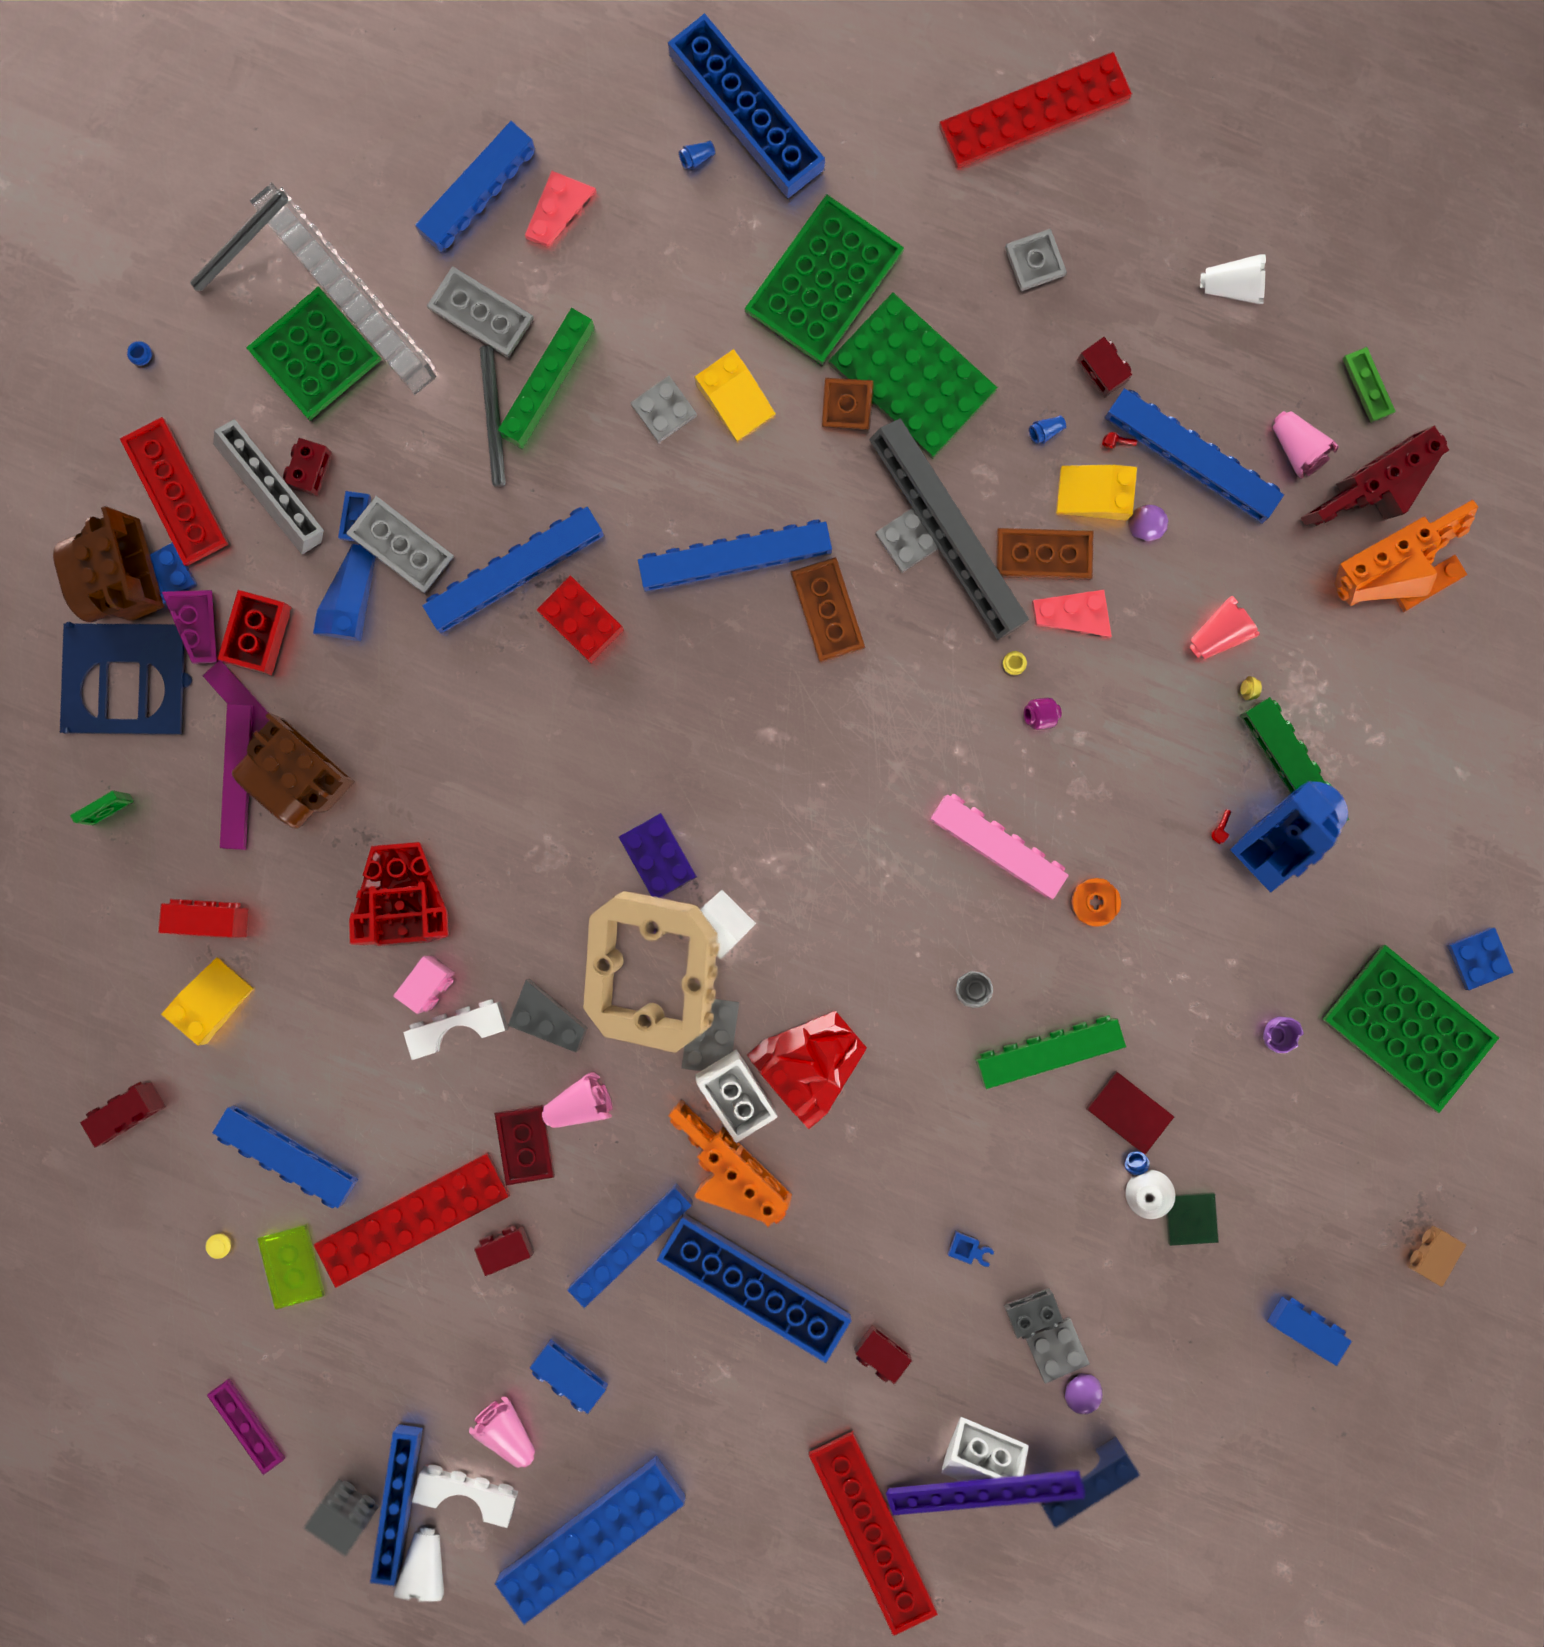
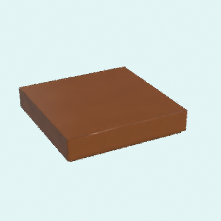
M825 378L822 427L870 430L874 381Z

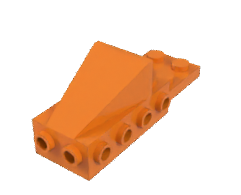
M1471 500L1432 523L1424 516L1340 563L1334 583L1338 596L1342 601L1346 600L1351 607L1360 601L1420 597L1430 594L1438 574L1432 566L1436 552L1445 547L1449 540L1456 536L1461 538L1470 531L1478 505L1474 500Z
M681 1099L668 1115L671 1118L670 1122L676 1129L680 1131L683 1129L689 1135L688 1140L696 1148H702L697 1156L700 1160L699 1164L705 1171L712 1172L700 1184L694 1196L701 1201L759 1220L767 1227L773 1222L777 1225L786 1216L785 1212L790 1205L792 1194L739 1142L736 1143L724 1127L715 1133Z

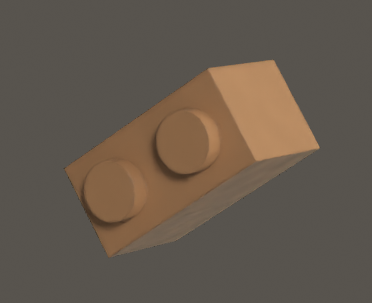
M1432 1225L1431 1229L1424 1233L1422 1237L1423 1243L1419 1250L1412 1254L1408 1268L1443 1287L1464 1251L1466 1244Z

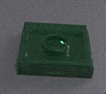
M1215 1193L1175 1195L1174 1204L1166 1214L1168 1244L1175 1246L1219 1243Z

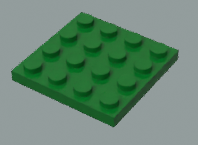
M319 286L246 347L309 421L382 360Z

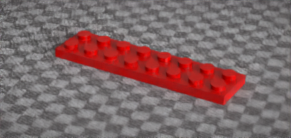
M1113 51L939 122V127L954 163L959 168L1127 100L1131 97L1132 93Z
M486 1153L313 1245L334 1287L337 1288L508 1198L510 1194L489 1153Z
M853 1431L810 1451L809 1457L893 1636L937 1616L938 1613Z

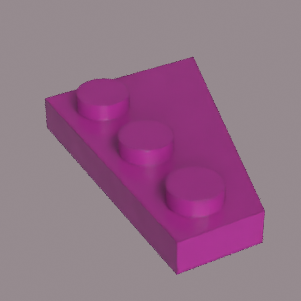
M212 590L162 592L191 663H217Z

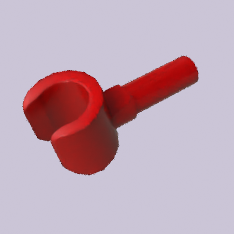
M1110 432L1104 436L1102 446L1114 449L1116 443L1136 445L1137 439L1123 438L1115 432Z
M1230 810L1225 811L1221 823L1211 834L1212 839L1218 844L1224 843L1229 837L1224 828L1230 817Z

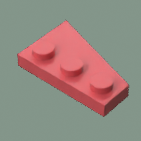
M551 171L525 233L526 239L548 247L566 227L567 222L574 214H577L582 209V205L588 198H591L596 193V188Z
M1104 590L1032 601L1035 624L1037 626L1061 630L1066 629L1107 638L1112 637Z

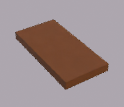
M998 528L996 568L1002 577L1091 580L1093 578V531Z
M834 557L791 571L819 663L865 649L837 558Z

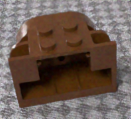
M107 506L101 507L103 518L99 519L92 516L87 518L81 533L58 542L54 547L53 561L63 597L70 610L81 620L96 622L111 615L132 621L164 608L139 518Z
M268 712L265 717L269 721L260 731L256 730L253 733L255 737L247 746V754L232 770V777L277 819L291 828L298 829L314 811L326 812L330 810L355 781L284 718Z

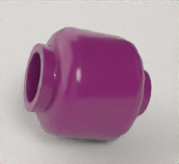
M1048 697L1032 699L1024 708L1025 722L1035 730L1054 728L1062 715L1061 707L1056 704L1054 699Z

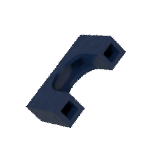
M1116 1437L1095 1449L1100 1457V1461L1091 1472L1081 1478L1085 1490L1084 1499L1040 1502L1041 1507L1055 1529L1140 1476Z

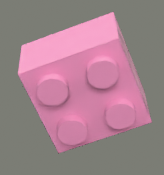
M423 956L394 994V997L416 1014L427 1012L428 1010L431 1011L440 1000L437 998L440 992L446 991L452 985L454 979L451 977L455 972L434 956Z

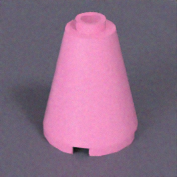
M1284 411L1274 419L1273 429L1295 473L1301 479L1304 478V473L1309 476L1320 469L1330 460L1328 454L1331 451L1336 453L1339 448L1334 440L1292 411L1288 413Z
M594 1072L586 1074L546 1104L542 1112L545 1124L550 1125L552 1128L605 1120L611 1117L612 1114H609V1111L613 1110L611 1098L605 1084L600 1086L597 1079H600V1077Z
M503 1397L501 1399L504 1402L498 1404L494 1401L476 1417L474 1421L477 1425L474 1429L470 1427L469 1433L473 1438L516 1468H525L534 1460L535 1449L511 1401Z

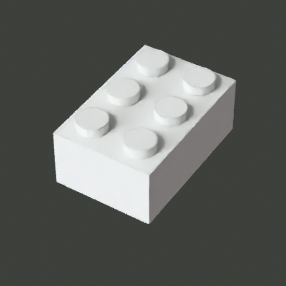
M737 1049L695 1075L697 1085L736 1143L777 1118L773 1104Z

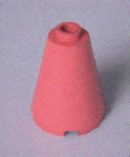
M1233 596L1229 597L1190 640L1192 642L1190 649L1197 658L1202 656L1204 659H1207L1260 635L1253 620L1244 608H1238L1236 605L1238 601Z

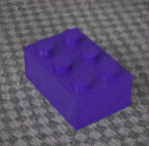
M661 813L619 836L621 843L652 897L661 898L697 878Z

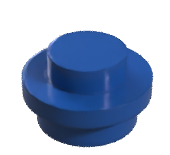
M137 341L129 345L127 356L133 364L142 366L150 361L152 350L145 342Z
M1139 1151L1131 1152L1125 1160L1126 1170L1133 1175H1141L1147 1172L1150 1166L1148 1157Z

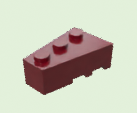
M138 1082L129 1087L126 1093L119 1094L108 1100V1104L103 1108L97 1107L86 1114L87 1118L81 1121L80 1124L94 1148L106 1144L166 1106L152 1082L146 1084Z

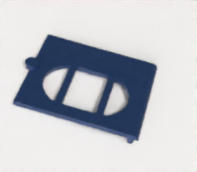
M63 623L60 733L182 735L183 687L191 685L192 677L184 673V644L175 624ZM110 662L140 663L137 719H107L108 669ZM100 664L98 717H95L84 704L82 686L88 672L94 666ZM151 664L159 671L163 678L165 693L159 709L147 718L148 667Z

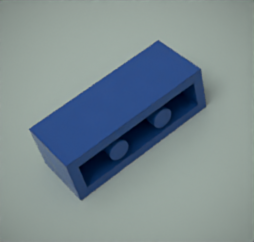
M1281 1297L1267 1322L1337 1366L1352 1342L1345 1336L1347 1331L1334 1323L1332 1327L1324 1323L1326 1318L1313 1310L1311 1314L1304 1311L1305 1305L1293 1297L1290 1301Z
M551 1339L530 1366L535 1378L549 1383L552 1386L553 1392L560 1397H567L571 1401V1405L579 1412L584 1411L588 1414L608 1386L604 1380Z

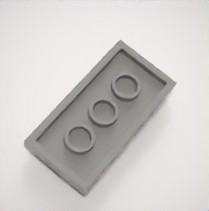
M453 266L427 305L429 310L486 345H490L494 350L507 358L510 357L534 319L533 315Z
M375 496L346 533L423 594L428 591L454 558V555L377 496Z

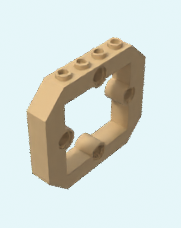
M623 891L590 915L583 1009L604 1037L676 1053L712 1025L713 1013H711V1005L715 999L713 982L717 976L715 959L720 947L719 943H717V932L696 905ZM653 921L658 925V929L654 927ZM617 922L639 926L642 936L650 941L660 938L667 932L690 937L687 975L684 976L681 982L685 993L683 1021L665 1017L663 1009L655 1003H649L638 1011L612 1005L614 972L619 970L624 962L621 952L616 949ZM605 959L609 962L610 966L606 964ZM695 978L699 980L700 986L695 982Z

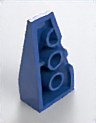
M351 545L317 609L313 634L361 642L375 563V556L361 545Z

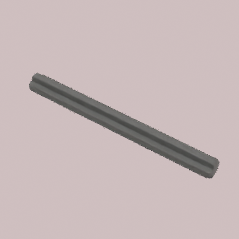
M276 191L196 274L190 282L196 291H202L286 205L289 198L285 192Z
M490 345L480 347L491 478L493 486L499 487L506 484L502 439L498 432L500 417L494 352Z

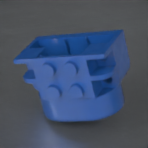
M1308 781L1281 801L1230 850L1271 893L1293 875L1299 877L1308 869L1307 866L1310 864L1315 865L1324 857V853L1335 845L1334 843L1337 841L1336 839L1348 818L1346 801L1334 787L1323 782Z

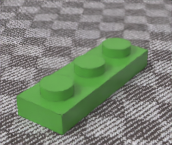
M1365 347L1344 356L1342 359L1370 423L1394 414L1396 411L1368 348Z

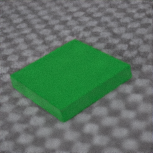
M111 791L71 814L70 817L74 823L94 826L130 805L134 800L129 793Z

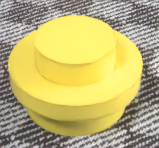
M1009 652L1003 659V668L1010 675H1019L1026 669L1027 660L1021 652Z
M1252 676L1247 677L1240 687L1243 698L1249 701L1257 699L1262 690L1261 681Z
M215 1234L206 1242V1251L212 1258L221 1259L230 1252L231 1242L223 1234Z

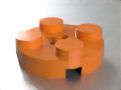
M1092 878L1076 886L1072 894L1071 906L1079 921L1089 926H1104L1110 923L1119 913L1121 897L1118 890L1107 880ZM1094 895H1097L1098 899L1102 900V905H1098V909H1094V906L1090 905V900H1093Z

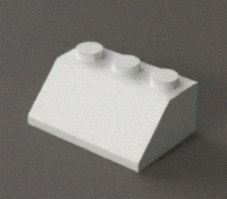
M961 1417L947 1448L941 1473L960 1481L1023 1476L1029 1445Z

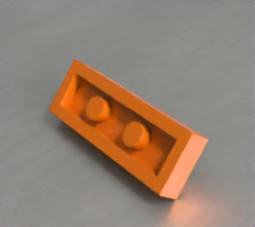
M1456 554L1434 566L1438 574L1430 594L1420 597L1395 598L1403 612L1468 575Z

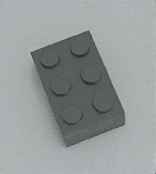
M338 1479L321 1501L304 1529L346 1557L379 1506L375 1504L374 1499L370 1496L357 1492L350 1482Z

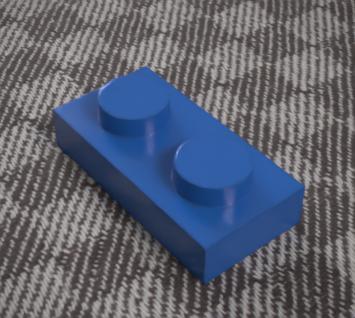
M345 491L338 535L340 540L355 542L346 533L370 504V494Z

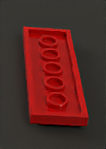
M163 417L119 438L185 566L229 545L170 427Z

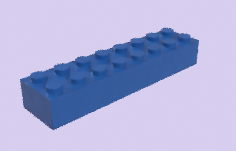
M705 13L668 42L671 59L787 199L824 171L825 157Z
M685 1213L681 1216L657 1258L658 1262L824 1363H827L852 1321L851 1315Z
M656 1456L500 1572L495 1585L521 1622L526 1624L684 1506L686 1495L658 1456Z

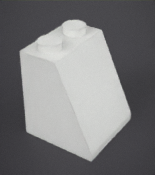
M723 890L700 909L718 934L717 943H719L720 947L717 956L720 959L756 924Z

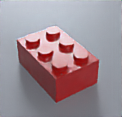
M571 575L536 609L590 664L624 631L622 625Z
M237 590L218 660L272 676L292 607L285 602Z
M170 899L169 904L161 903L158 933L229 938L246 937L249 908H241V903L219 902L217 906L215 901H194L193 905V900Z

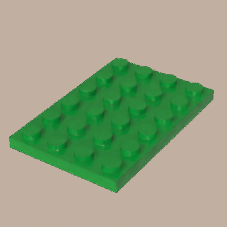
M826 194L747 304L745 312L823 365L903 253L904 247Z
M894 292L828 360V364L845 379L873 380L872 404L892 422L901 418L917 445L932 459L998 388Z
M1382 945L1322 1019L1437 1113L1441 1112L1499 1039L1496 1034L1386 945Z

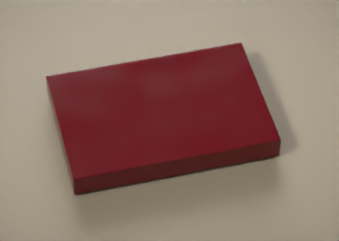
M1117 1071L1113 1073L1086 1108L1144 1155H1146L1174 1118L1171 1113Z
M543 1105L494 1113L506 1186L555 1177L547 1125L542 1118Z

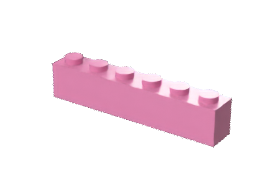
M947 794L943 798L930 821L1049 900L1054 899L1069 876L1064 872L1066 869L1064 866L1056 861L1050 863L1044 859L1046 855L1034 847L1032 850L1024 845L1025 841L1015 834L1012 837L1003 832L1005 827L996 821L988 822L984 819V813L974 807L970 810L963 805L965 801L957 795L949 796Z

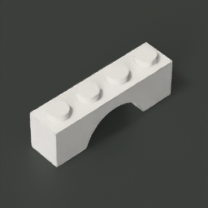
M493 999L478 1003L480 1008L472 1011L468 1006L455 1010L456 1016L447 1018V1015L443 1014L433 1017V1023L424 1025L423 1021L409 1025L410 1030L403 1033L411 1059L414 1060L440 1051V1043L444 1034L454 1026L470 1027L481 1038L508 1030L501 1002L494 1003Z
M428 1465L424 1466L419 1474L412 1502L436 1509L445 1498L453 1495H464L470 1497L479 1505L483 1515V1522L507 1528L512 1517L518 1491L513 1490V1487L507 1484H500L498 1486L491 1484L485 1478L472 1479L459 1471L450 1473L443 1471L440 1466Z

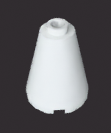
M1266 254L1206 268V273H1201L1200 288H1205V293L1263 304Z
M1148 1170L1141 1175L1132 1176L1126 1187V1200L1131 1210L1138 1216L1146 1219H1157L1166 1215L1171 1210L1175 1201V1190L1172 1182L1165 1174L1156 1170ZM1148 1193L1152 1194L1155 1198L1154 1201H1147L1145 1195Z
M420 1528V1532L414 1533L394 1589V1596L410 1600L411 1597L418 1598V1601H440L444 1595L440 1536L435 1533L434 1528Z

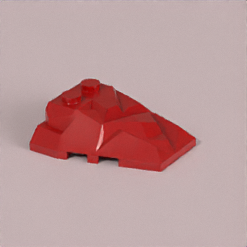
M421 843L371 846L363 872L362 886L356 895V906L349 918L350 944L390 946L432 942L433 939L449 937L448 912Z
M834 1011L764 1039L747 1054V1057L789 1109L810 1129L828 1114L867 1047L841 1016Z

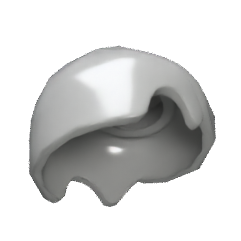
M970 971L957 980L955 991L959 1001L965 1006L979 1008L988 1003L992 998L993 985L990 978L985 974Z

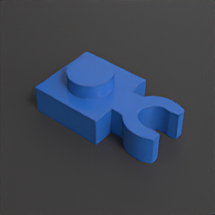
M956 1231L948 1251V1256L968 1264H972L975 1258L982 1266L989 1267L990 1263L983 1260L982 1256L984 1253L993 1255L994 1251L987 1246L979 1248L980 1241L978 1239Z

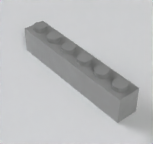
M234 419L214 430L213 445L298 551L304 554L322 542L324 530Z

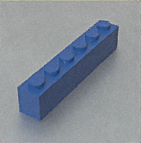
M510 121L415 224L419 234L439 252L451 246L454 242V237L460 230L464 231L469 226L471 218L476 213L482 212L486 202L501 191L504 182L508 178H513L518 171V167L533 156L535 150L533 140L516 124Z
M235 1105L227 1107L212 1132L218 1136L217 1140L227 1146L233 1145L239 1149L238 1153L246 1158L253 1157L259 1161V1165L269 1171L273 1169L280 1174L279 1177L288 1183L294 1182L301 1186L300 1190L304 1193L321 1198V1202L327 1207L339 1208L342 1206L358 1181L354 1176Z
M676 1183L570 1284L568 1292L585 1308L692 1206V1199Z
M399 1424L392 1434L370 1583L395 1586L402 1569L423 1428Z

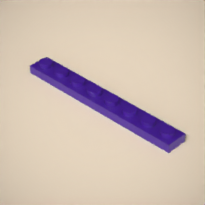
M1076 1470L888 1488L886 1496L893 1516L1084 1499L1085 1490L1080 1472Z

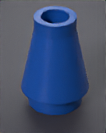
M707 141L683 146V149L679 151V158L685 169H694L706 159L715 155L716 151L713 143Z
M1060 415L1055 418L1034 421L1033 425L1029 427L1031 439L1035 444H1044L1061 430L1066 429L1065 419Z

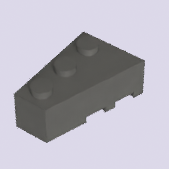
M531 979L525 981L508 1024L510 1027L574 1052L579 1051L588 1029L569 1011L553 1000L550 995L540 989Z

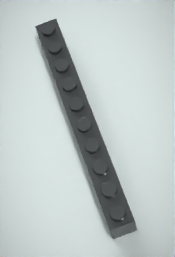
M901 418L879 428L869 439L997 640L1018 629L1030 619Z

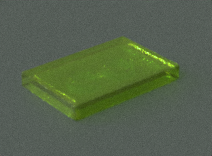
M307 1224L257 1238L275 1310L324 1296Z

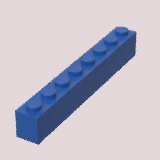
M1123 389L1104 417L1106 420L1259 522L1263 523L1271 516L1284 496L1278 486L1273 483H1266L1260 479V475L1257 472L1245 469L1236 458L1232 456L1227 457L1220 452L1218 446L1213 443H1206L1200 439V435L1197 432L1185 429L1176 418L1172 416L1167 417L1160 412L1161 410L1158 406L1152 403L1148 404L1140 399L1141 396L1137 392Z
M588 506L584 509L582 507L575 509L570 513V517L564 521L560 519L553 522L549 526L550 529L544 533L537 532L529 538V542L524 545L517 544L508 550L509 554L504 557L498 556L488 562L489 566L484 569L473 570L464 581L453 582L444 593L440 595L436 593L427 598V603L422 606L436 630L442 634L602 538L604 533Z
M812 520L807 522L806 526L797 527V524L784 526L781 531L774 532L773 529L760 531V535L756 536L742 534L737 536L736 540L727 541L725 538L714 540L712 545L704 546L703 543L690 545L687 550L680 551V548L666 550V554L657 555L656 553L644 554L642 559H638L644 591L830 555L832 553V546L827 522Z

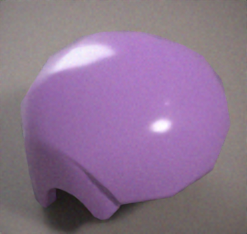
M1143 505L1134 509L1133 515L1129 518L1128 526L1134 537L1145 541H1153L1161 538L1167 531L1168 517L1165 511L1156 505Z
M1275 1017L1265 1027L1263 1034L1264 1043L1275 1053H1288L1298 1047V1040L1303 1035V1029L1300 1023L1293 1018Z
M1080 1373L1068 1382L1064 1397L1070 1409L1075 1413L1086 1415L1092 1413L1100 1406L1103 1389L1099 1380L1093 1375Z

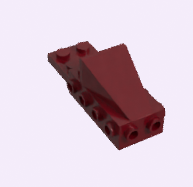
M1435 425L1414 433L1336 483L1340 493L1301 517L1305 526L1313 523L1315 526H1318L1337 517V513L1343 509L1347 510L1359 506L1361 509L1373 504L1376 505L1384 520L1404 515L1411 508L1442 455L1449 451L1446 438L1443 434L1439 433Z

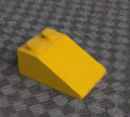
M734 349L694 376L696 386L736 441H739L775 415L774 410L755 379Z
M1122 465L1061 466L1056 514L1127 521L1133 515L1137 467Z
M216 957L174 998L161 1015L196 1045H204L212 1039L254 988Z

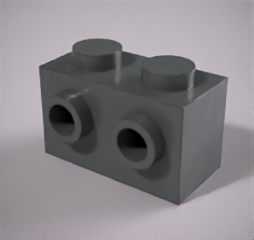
M1049 1288L1004 1305L1017 1338L1027 1339L1033 1337L1036 1331L1054 1329L1059 1326L1058 1323L1063 1321L1055 1297Z

